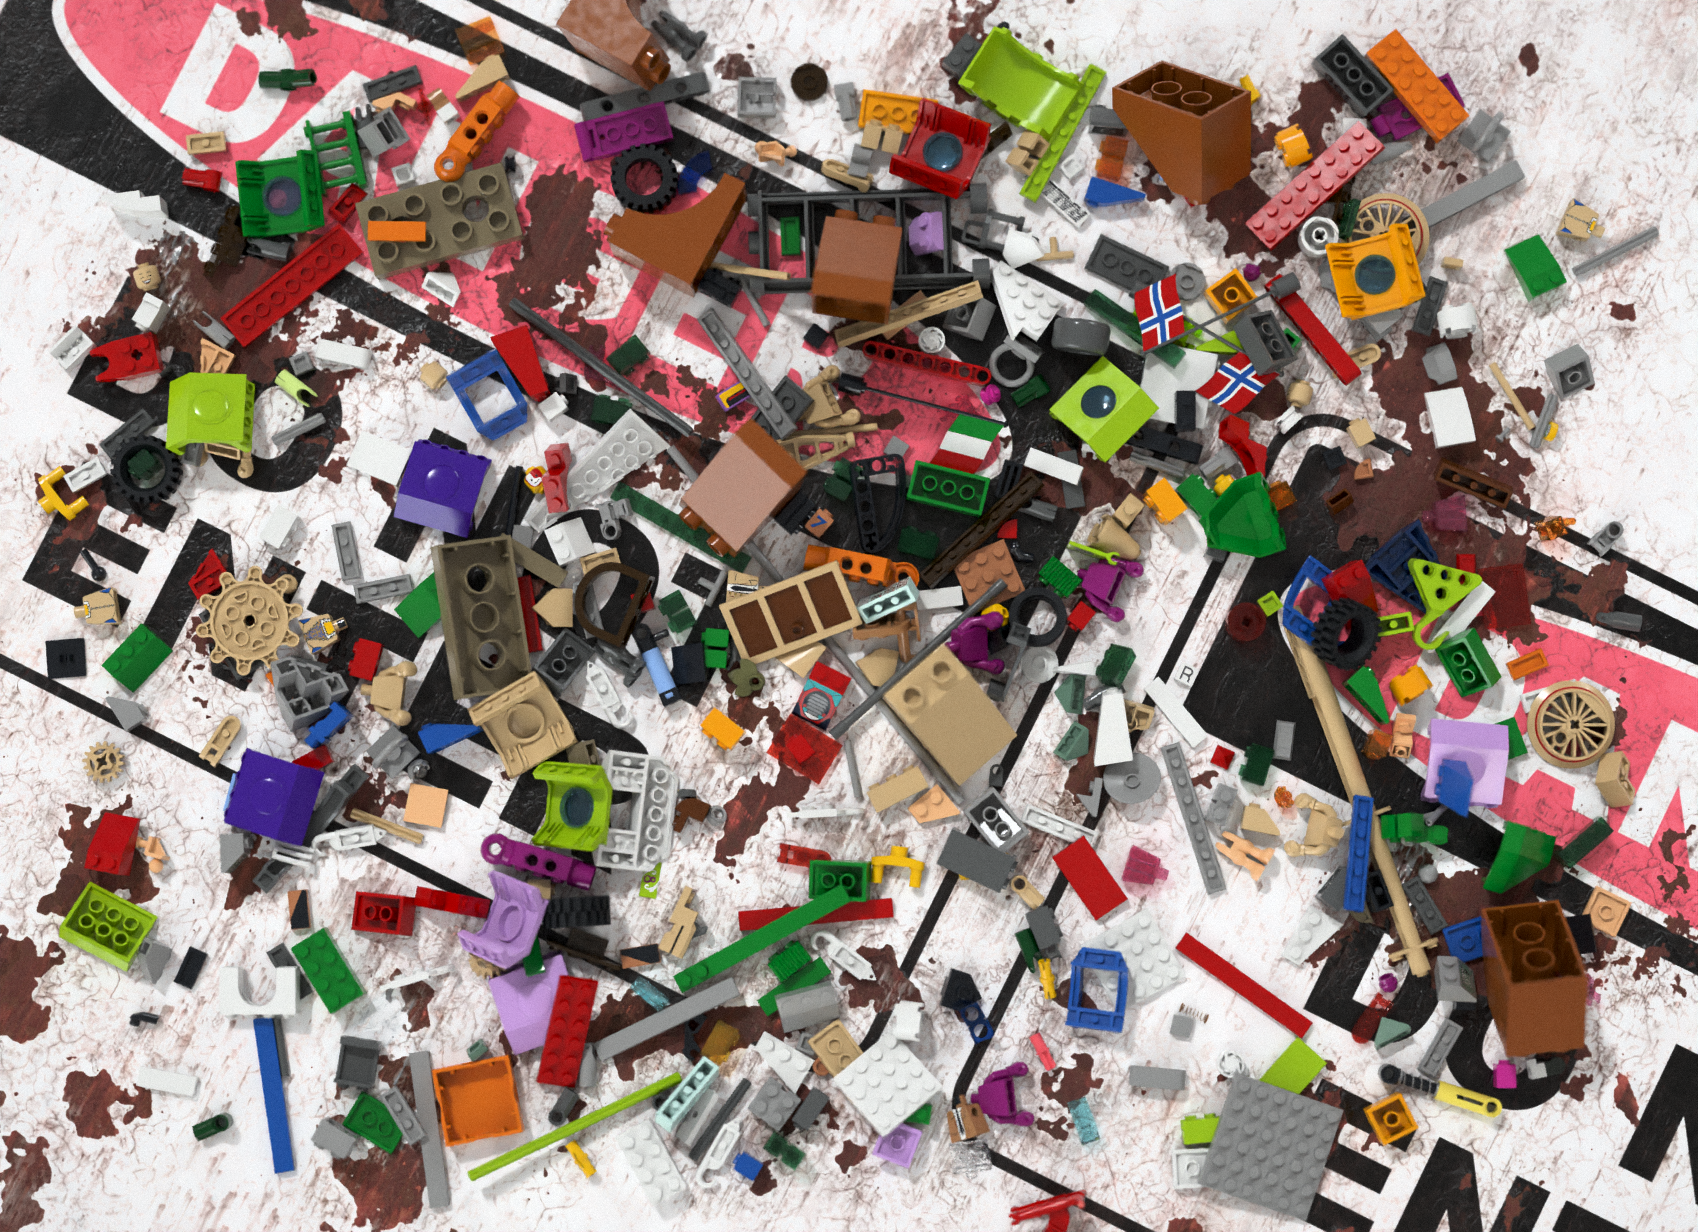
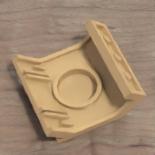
M535 671L468 708L474 725L476 727L480 725L500 755L506 772L511 779L578 742L574 733L575 730L547 684Z

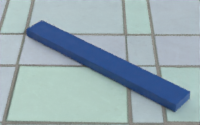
M263 1017L253 1019L274 1172L276 1174L294 1171L295 1166L274 1018Z

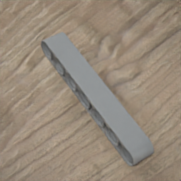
M1515 160L1421 209L1427 220L1428 227L1431 228L1521 181L1526 176L1518 161ZM1409 215L1408 217L1404 218V219L1401 220V221L1403 222V221H1405L1406 219H1408V218L1411 217V216ZM1414 220L1408 223L1409 229L1416 228Z

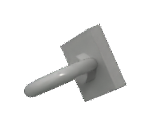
M1480 109L1457 141L1488 163L1511 131L1500 124L1504 117L1503 112H1498L1492 118Z
M1008 334L1003 341L1005 343L993 351L989 361V368L993 378L999 384L1015 388L1024 385L1030 380L1034 372V363L1041 358L1045 351L1021 334H1018L1014 341L1011 340ZM1011 350L1016 356L1026 360L1027 369L1021 378L1008 380L1000 375L997 369V360L1003 352Z
M395 725L366 751L373 759L372 766L374 768L381 767L391 779H394L421 753L408 740V736L403 734Z

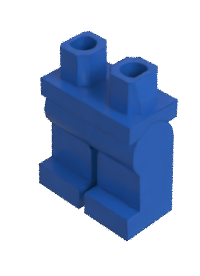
M333 702L329 706L332 712L324 720L318 721L315 726H311L308 729L311 734L304 741L311 748L316 749L321 744H328L331 741L329 737L336 735L354 717L341 702Z

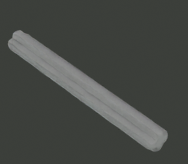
M1653 226L1573 267L1572 271L1578 277L1657 237L1659 231Z

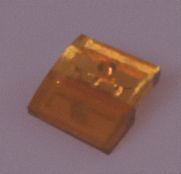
M490 16L455 30L470 66L483 61L487 56L505 52Z

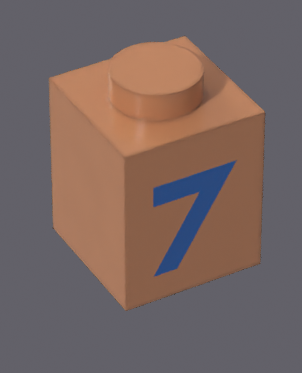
M819 508L805 524V528L820 540L834 523L833 515L828 510L824 509L822 511Z

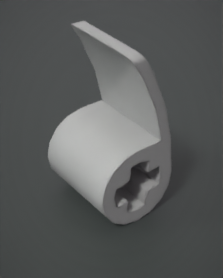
M855 143L847 174L866 178L873 149Z

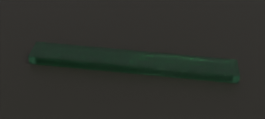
M620 481L610 496L614 501L629 498L633 512L737 572L743 573L752 557L742 551L735 558L728 552L723 557H720L706 543L711 535L700 527L695 531L690 529L680 519L678 514Z

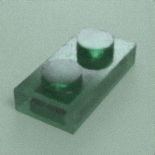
M1354 198L1346 202L1343 207L1342 213L1344 217L1338 225L1340 239L1346 240L1352 235L1361 203L1358 199Z

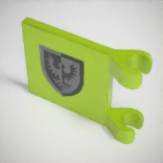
M1071 540L1066 547L1098 560L1106 559L1111 565H1117V562H1113L1111 557L1115 559L1120 557V554L1117 552L1104 553Z

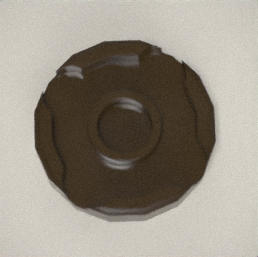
M805 63L795 69L791 76V89L799 99L807 102L816 101L826 93L828 76L824 69L813 63Z

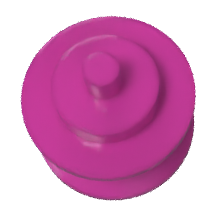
M990 384L981 389L980 396L985 404L992 405L1000 400L1001 393L996 385Z

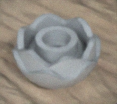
M423 759L414 760L408 766L409 778L418 781L419 778L424 777L427 770L430 769L428 762Z

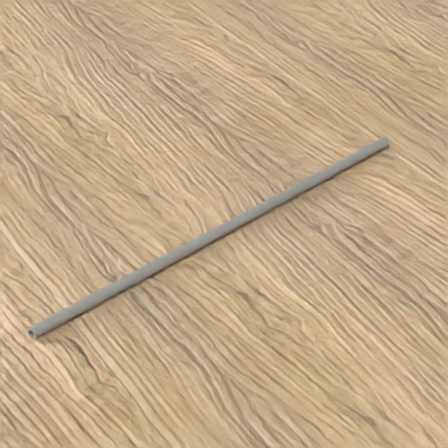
M672 445L667 449V452L692 483H694L699 475L678 449ZM752 540L746 548L775 583L785 580ZM832 636L822 639L864 692L871 696L876 690ZM883 698L875 704L957 805L965 800L962 794Z

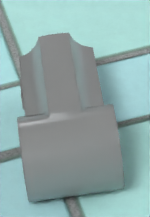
M853 82L834 85L841 121L857 119Z
M1228 445L1198 468L1208 481L1223 470L1226 471L1235 465L1239 460Z

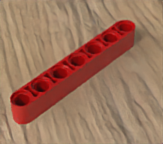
M1278 274L1264 285L1265 290L1269 292L1272 286L1271 282L1283 276ZM1297 292L1281 299L1270 295L1345 386L1362 374L1359 367Z
M868 341L863 346L862 354L869 361L980 387L987 386L991 380L990 370L982 366L875 341ZM872 346L876 349V353L868 355L865 351L866 348ZM886 351H892L895 357L889 360L885 358L884 354ZM910 355L914 360L912 363L906 364L903 361V357ZM928 359L932 362V366L924 368L921 362ZM948 364L951 370L944 373L940 370V366ZM966 368L969 371V375L962 377L958 371ZM981 372L985 373L988 379L980 381L977 375Z

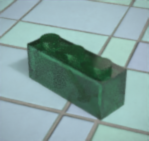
M1602 816L1595 817L1554 852L1553 855L1565 869H1571L1612 834L1614 830Z

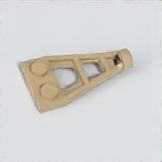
M852 432L838 435H794L784 440H776L806 471L848 450V448L856 447ZM822 442H833L834 448L831 451L820 453L819 444ZM801 445H812L815 448V454L807 460H801L798 448Z

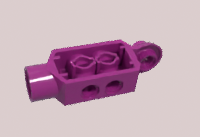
M499 833L488 835L481 843V855L491 865L501 864L508 867L515 865V870L522 872L532 870V875L542 878L548 875L552 877V881L558 883L567 881V885L589 891L592 886L597 866L511 840ZM493 844H498L501 848L500 853L497 855L491 852ZM532 855H535L538 859L535 866L530 864V857ZM550 861L556 863L554 871H550L548 868Z

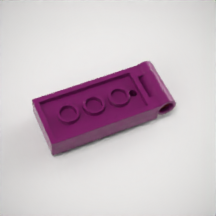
M664 101L574 124L583 162L620 155L625 149L627 152L631 150L630 146L633 145L636 148L640 147V144L650 147V144L659 145L674 141Z

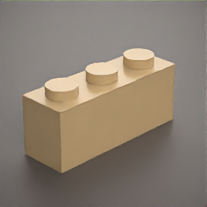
M911 765L903 769V774L897 776L895 773L885 778L886 783L880 785L877 782L868 787L870 791L866 793L876 813L929 787L918 766L914 768Z

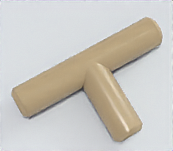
M1050 237V253H1044V256L1036 259V261L1069 259L1074 257V252H1058L1057 238Z

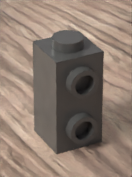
M813 1086L793 1116V1125L801 1131L804 1129L808 1131L830 1097Z

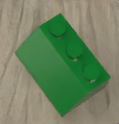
M141 623L101 666L134 693L173 650L147 625Z
M1475 628L1456 634L1435 649L1461 697L1493 687L1502 677Z

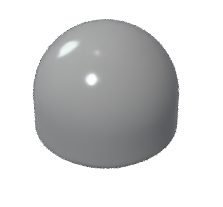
M713 806L707 813L708 822L714 826L723 824L727 819V813L721 806ZM714 811L721 812L722 818H716Z
M1431 864L1422 865L1418 870V877L1424 883H1432L1438 877V870Z

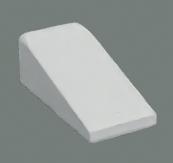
M1094 661L1064 665L1052 669V672L1088 677L1096 676Z

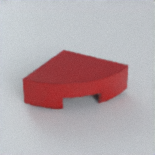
M1017 519L1003 524L997 538L1016 539Z

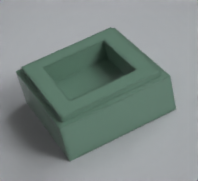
M479 1039L467 1049L468 1057L472 1062L488 1050L486 1043Z

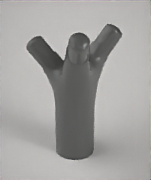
M730 640V661L726 668L728 671H730L734 662L738 661L740 663L741 660L734 640Z

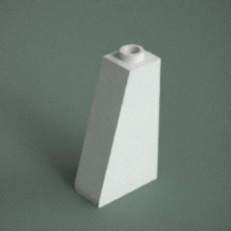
M1117 687L1108 688L1106 692H1102L1093 757L1095 766L1133 760L1123 693Z

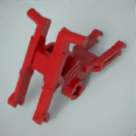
M1081 1189L1040 1201L1038 1199L1036 1202L1020 1207L1013 1206L1009 1214V1218L1013 1217L1014 1219L1011 1225L1015 1226L1021 1221L1035 1217L1040 1218L1042 1215L1048 1214L1049 1221L1042 1232H1067L1070 1221L1068 1208L1076 1204L1078 1208H1083L1085 1206L1083 1200L1087 1192Z

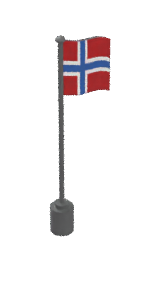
M1291 272L1272 281L1269 292L1185 332L1183 311L1176 289V274L1136 292L1134 303L1142 334L1143 350L1140 352L1141 357H1146V354L1270 295L1281 299L1300 290L1301 286L1297 276Z
M1137 280L1129 297L1134 299L1135 293L1148 287V285ZM1183 315V320L1195 327L1200 325ZM1201 328L1202 331L1239 351V353L1224 363L1207 383L1195 390L1196 393L1230 413L1236 414L1242 410L1263 387L1276 377L1284 376L1283 370L1282 372L1277 370L1271 374L1258 376L1243 349L1207 328Z

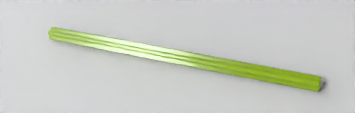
M679 1072L673 1073L467 1172L469 1179L472 1182L663 1092L681 1083L682 1078Z

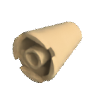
M1109 514L1102 515L1101 519L1103 521L1100 524L1096 522L1088 535L1087 541L1089 543L1086 546L1104 553L1117 552L1120 554V557L1117 558L1129 562L1136 560L1141 554V550H1139L1140 545Z

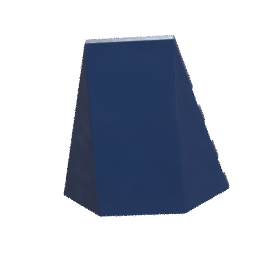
M1417 519L1396 532L1369 558L1365 567L1370 577L1426 614V608L1409 570L1408 561L1415 558L1440 564L1429 542L1427 534L1421 526L1420 520ZM1425 565L1423 568L1425 575L1429 573L1428 565ZM1445 570L1441 573V578L1444 580L1447 577ZM1441 588L1436 591L1437 598L1442 596Z

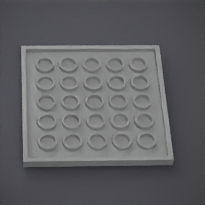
M1235 1072L1198 1184L1306 1221L1343 1110Z

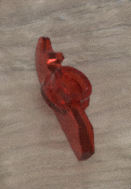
M419 88L420 102L418 103V110L424 114L427 124L430 125L429 112L432 109V105L425 99L423 89Z

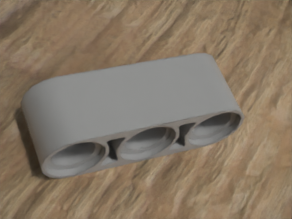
M1130 1065L1129 1085L1185 1090L1186 1070Z

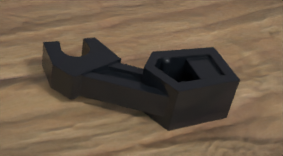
M704 1014L692 1018L699 1023V1026L695 1028L696 1031H692V1028L688 1025L690 1020L684 1023L685 1037L682 1051L684 1056L692 1062L695 1058L691 1056L690 1051L694 1049L699 1053L701 1050L694 1040V1033H698L706 1021L707 1016Z

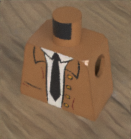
M965 1094L954 1097L957 1109L947 1112L952 1143L990 1132L978 1103L968 1105Z

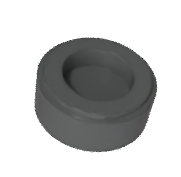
M679 789L677 791V798L696 799L697 791L693 789Z

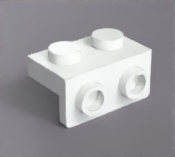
M75 325L48 352L70 373L90 353L89 351L96 348L97 345Z

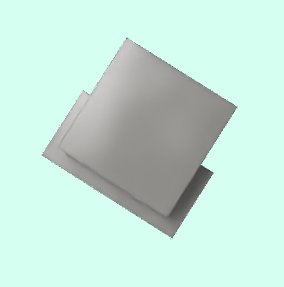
M391 107L375 115L372 122L357 131L373 157L387 151L391 147L394 150L410 140Z
M1394 309L1359 318L1358 320L1374 340L1378 342L1392 331L1391 326L1404 315L1399 309Z

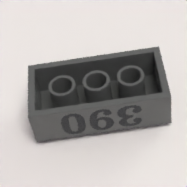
M1343 34L1312 62L1315 69L1361 118H1365L1394 90Z

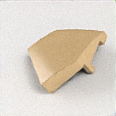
M553 588L547 591L532 609L543 618L547 625L552 627H573V589Z
M885 648L873 649L872 652L855 663L860 667L871 685L881 687L895 674L899 652Z

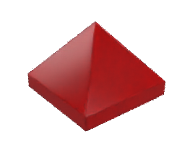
M1217 745L1210 763L1228 770L1235 752Z

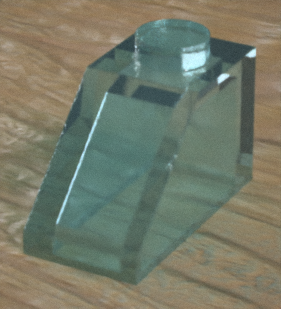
M1086 1097L1068 1102L1067 1105L1081 1144L1085 1145L1100 1140L1098 1129Z

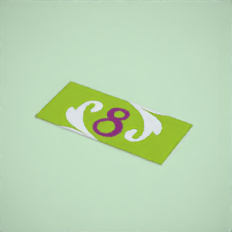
M661 862L655 865V868L650 872L643 871L639 896L656 899Z

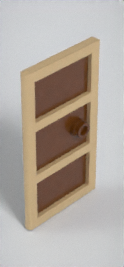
M837 560L719 605V609L723 614L741 659H748L755 664L863 624Z

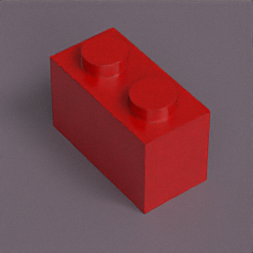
M359 638V641H356L353 647L354 659L350 660L348 665L349 675L373 682L384 645Z

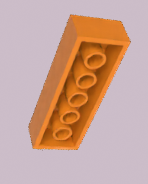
M1397 29L1393 30L1366 52L1364 57L1393 87V93L1400 99L1419 124L1422 125L1436 144L1464 123L1470 116Z

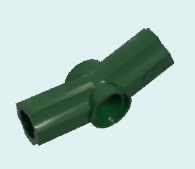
M313 69L259 71V88L296 91L300 87L314 86L317 82V75Z

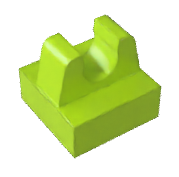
M1274 591L1256 601L1266 617L1283 607Z

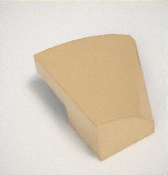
M816 641L775 658L804 679L827 647Z
M1123 698L1128 731L1149 729L1155 712L1154 707Z

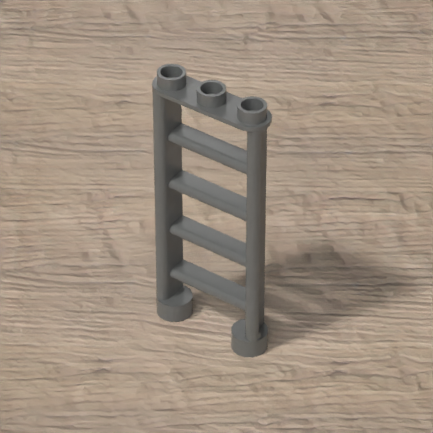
M987 183L970 184L966 191L958 198L969 199L970 214L987 213ZM928 188L868 190L867 192L828 191L762 193V190H758V194H747L748 217H758L759 231L748 232L749 255L759 254L760 269L770 270L768 205L804 204L806 278L782 280L750 275V292H761V296H765V294L811 293L815 270L814 204L850 203V211L858 213L857 221H860L859 202L895 201L896 227H902L903 229L897 264L898 275L895 277L894 290L950 289L977 280L981 289H990L989 258L972 259V273H953L951 199L954 198ZM941 200L944 247L943 274L907 275L905 201Z

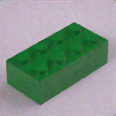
M916 460L906 500L980 518L990 478Z
M327 927L320 929L290 948L330 1014L336 1013L367 993Z

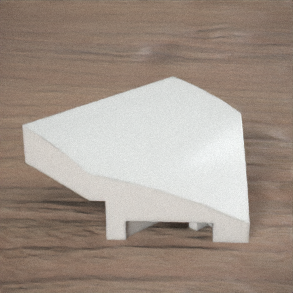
M1010 226L1003 256L1013 269L1044 256L1045 251L1037 240L1032 237L1033 232L1024 233L1016 231L1015 227Z

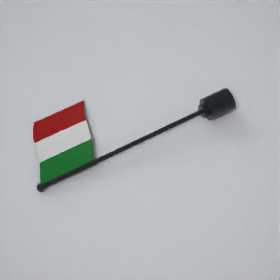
M842 372L838 385V391L860 397L861 393L865 394L867 390L959 414L948 429L938 452L929 462L930 464L974 474L982 464L992 441L1003 426L1004 428L1008 427L1006 420L1002 422L867 387V383L864 382L865 378Z

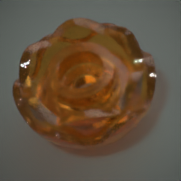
M1286 786L1277 787L1274 792L1276 803L1281 808H1291L1294 804L1291 792L1286 790Z

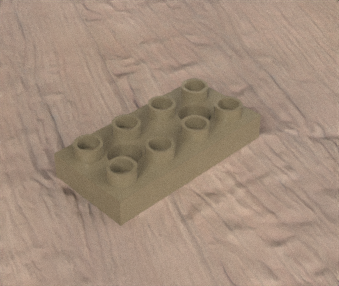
M502 162L465 172L461 178L454 182L437 180L355 203L374 274L378 280L525 239ZM475 200H481L489 206L487 216L479 222H473L465 217L467 205ZM368 221L426 222V242L368 241Z
M511 535L430 547L454 700L495 694L532 673ZM472 567L481 569L485 574L486 583L480 592L471 589L467 582V574ZM485 643L491 644L497 651V662L492 668L485 667L479 659L480 648Z

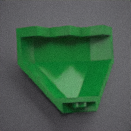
M1261 471L1234 480L1201 517L1199 522L1207 537V547L1258 558L1287 549L1285 532L1279 526V514L1275 502L1271 501L1268 494L1271 490Z
M1504 821L1502 829H1505L1500 849L1488 876L1481 879L1484 882L1483 889L1502 894L1547 867L1551 860L1556 837L1531 829V827Z

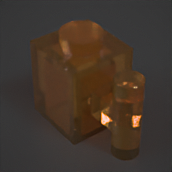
M1548 516L1534 523L1540 540L1551 541L1567 534L1565 527L1574 525L1576 519L1573 517Z

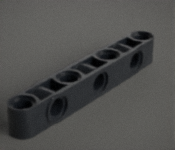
M1082 408L1084 414L1091 418L1107 416ZM1143 426L1136 431L1142 434V440L1136 441L1131 436L1124 443L1196 465L1199 463L1203 449L1201 444ZM1169 444H1178L1179 451H1171L1169 448Z

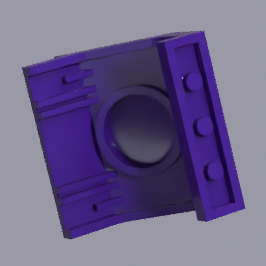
M418 439V441L414 442L398 491L394 517L467 538L473 527L474 509L492 460L482 455L470 454L465 450H456L447 445H439L426 439Z
M246 748L241 758L240 770L236 774L234 789L230 793L229 805L224 811V823L275 840L302 846L325 772Z

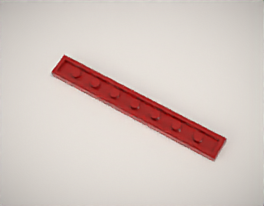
M892 898L874 899L866 902L851 901L808 925L894 917ZM800 906L738 911L740 931L760 929Z
M1187 932L1176 945L1175 949L1300 1038H1303L1313 1024L1309 1019Z

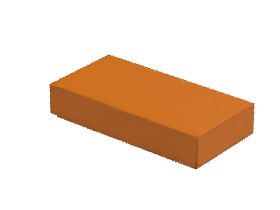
M1542 648L1505 663L1513 681L1549 666Z

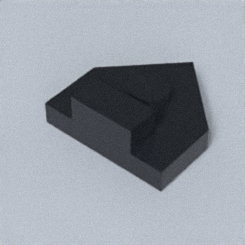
M951 968L940 993L942 997L939 1005L960 1011L971 1003L982 999L971 974Z

